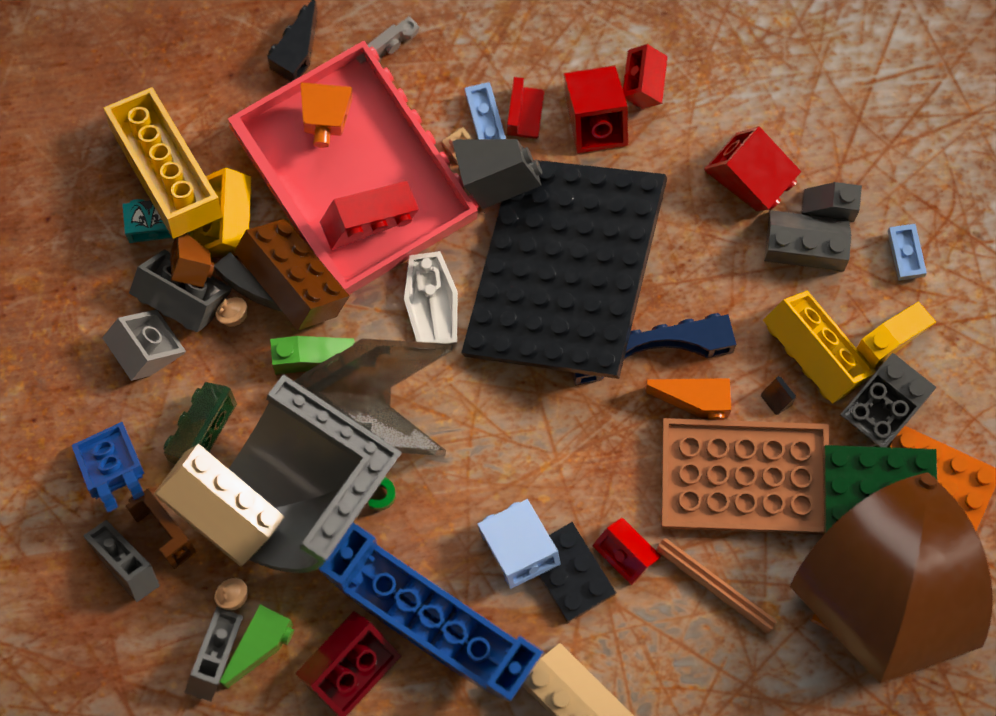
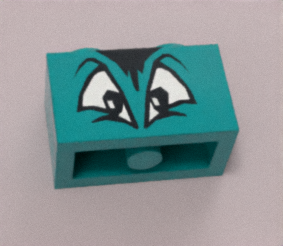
M134 199L129 203L122 204L124 231L129 243L172 238L151 200Z

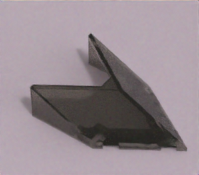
M360 339L351 347L335 354L294 380V382L402 453L446 455V449L392 408L390 402L391 388L452 352L453 345L430 342Z

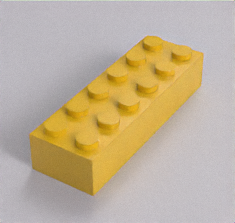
M153 87L104 107L111 132L173 239L223 217L218 196Z

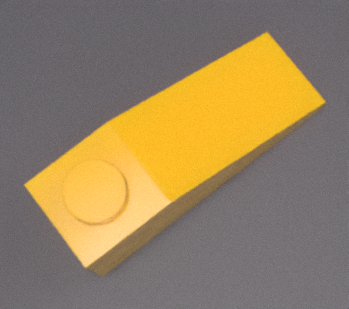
M917 302L862 338L857 346V350L875 369L886 361L892 353L895 354L933 326L936 321L920 302Z

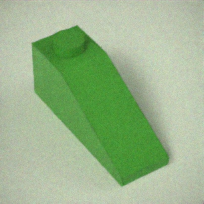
M292 336L270 339L272 365L276 375L357 366L354 338Z
M260 605L219 681L222 686L226 688L231 687L278 652L283 644L287 645L294 633L291 619Z

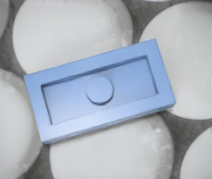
M916 224L889 227L887 232L898 281L925 277L927 272Z

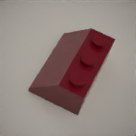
M353 611L302 665L295 675L338 716H347L402 656L368 620Z

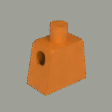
M301 82L304 132L314 134V146L320 148L329 147L330 135L341 136L343 134L352 103V87Z

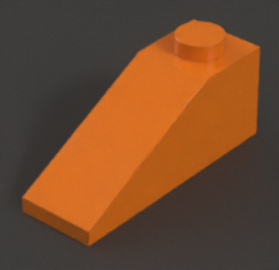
M730 378L647 379L645 393L697 417L708 418V420H724L730 415Z

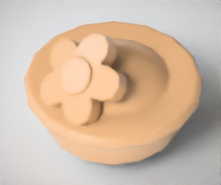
M238 297L224 299L216 310V319L229 327L241 324L247 317L246 301Z
M230 578L224 581L215 592L216 604L220 608L227 610L240 608L246 602L248 596L246 583L239 578Z

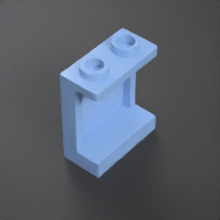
M528 499L513 503L508 509L496 515H489L482 522L477 523L481 537L487 542L504 573L505 580L510 589L561 564L558 550Z

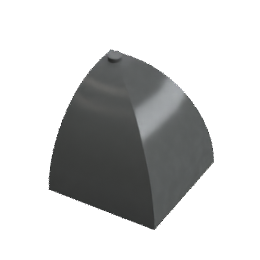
M283 374L268 393L266 400L269 403L229 467V470L284 516L271 537L248 560L283 572L306 573L320 568L325 563L402 452Z

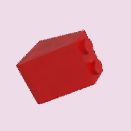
M616 66L564 73L565 97L577 154L629 146L628 105Z
M760 126L735 133L703 169L757 212L763 210L770 211L775 208L781 201L779 197L784 191L787 192L797 183V176L802 172Z

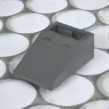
M892 353L840 415L879 447H887L932 395L936 386Z

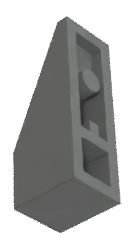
M107 520L83 535L86 542L111 574L136 602L160 586L151 565Z
M216 607L184 693L212 702L243 619L242 615Z

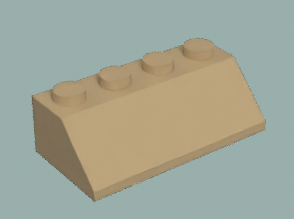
M199 444L182 455L154 493L158 499L239 566H242L271 537L284 518L279 511Z
M560 643L538 660L521 685L551 716H633Z

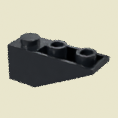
M311 0L308 5H304L300 9L296 21L293 25L290 24L286 27L282 35L283 38L278 44H274L267 54L269 68L290 82L301 77L311 63L318 14L316 0Z

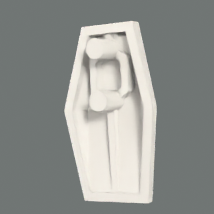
M441 252L409 255L404 302L418 348L457 343L458 291Z

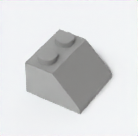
M157 309L119 317L103 336V340L131 381L153 375L186 352Z

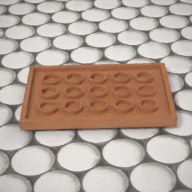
M663 418L661 529L824 534L823 448L825 445H829V424Z

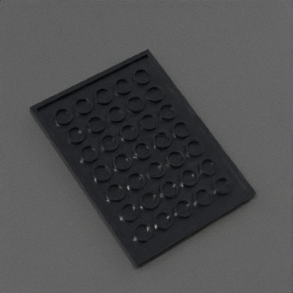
M537 160L542 170V174L539 175L542 186L501 202L461 353L464 357L619 379L667 183L666 174Z

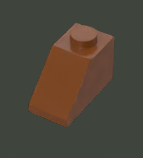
M187 233L174 238L170 250L171 279L204 287L206 278H211L214 270V262H211L210 250Z

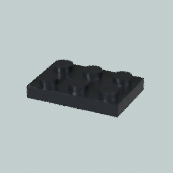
M573 522L549 535L558 550L561 564L538 575L567 623L616 595V591Z

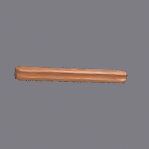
M663 539L656 549L659 554L763 632L769 633L776 624L774 618L668 539Z

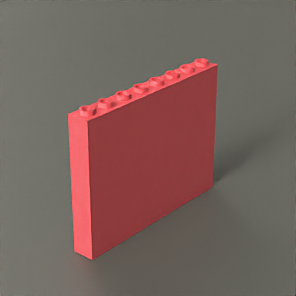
M365 41L358 43L228 118L231 131L297 233L349 295L409 260V255L419 254L476 220L477 209L479 208L477 201L472 195H467L463 189V182L459 174H453L448 167L450 162L443 151L439 153L434 146L436 141L429 130L425 132L420 125L422 120L415 109L410 110L406 104L408 100L401 88L396 89L392 83L394 79L388 68H382L378 62L380 58L374 47L369 48ZM361 54L366 58V61L362 64L356 59ZM301 82L352 87V103L343 134L341 136L330 135L329 147L320 148L314 146V134L304 132ZM404 181L408 182L419 209L412 218L411 223L402 227L395 226L334 250L330 249L320 220L333 199Z

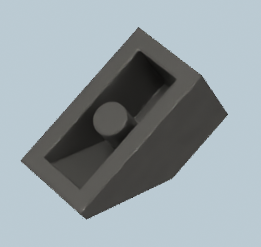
M833 182L806 188L803 193L801 214L854 222L860 211L862 185Z

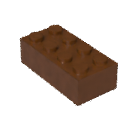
M286 218L246 230L234 251L298 331L336 318L350 296Z

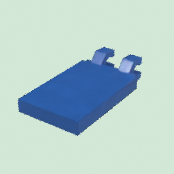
M123 422L71 445L91 497L95 499L100 498L104 502L107 512L118 508L112 492L127 485L134 500L145 495L138 479L143 478L142 475L145 473Z

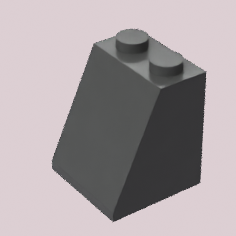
M457 139L452 141L463 186L482 209L542 186L539 175L542 174L537 159L533 160L528 147L523 148L517 139Z

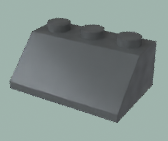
M770 210L764 261L844 271L850 258L852 235L849 220Z
M164 249L137 267L129 294L138 298L141 303L148 304L159 310L164 316L171 317L180 322L185 328L199 332L211 323L217 308L228 297L232 287L213 276L206 278L204 287L172 280L170 252Z

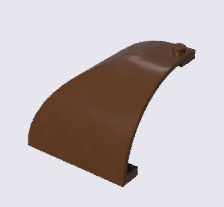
M928 472L888 485L849 510L815 544L800 565L789 586L879 684L982 648L991 624L993 609L992 581L980 538L959 503Z

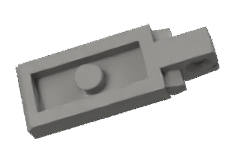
M408 16L397 26L393 24L368 44V47H374L379 55L380 60L378 62L380 63L381 57L387 52L389 54L394 53L400 47L401 41L405 39L412 40L419 32V26ZM363 54L356 57L360 64L366 61Z

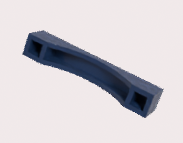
M714 313L698 321L685 319L680 321L678 325L669 327L667 324H661L645 332L632 330L624 359L635 353L656 348L683 349L705 358L734 353L737 344L729 314L721 316L720 313ZM572 372L575 386L601 381L604 378Z

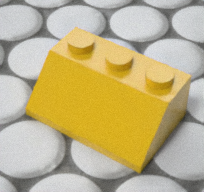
M223 168L206 176L218 196L223 217L190 231L192 238L210 250L211 258H223L229 252L237 256L234 251L244 232L249 229L251 176L229 168Z

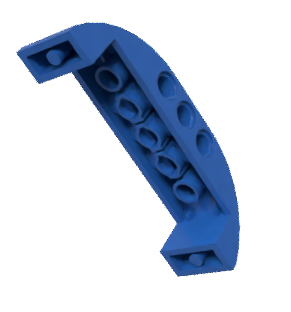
M354 522L325 563L318 568L338 589L386 626L461 677L506 701L511 702L544 653L520 635L516 640L377 545L376 537Z

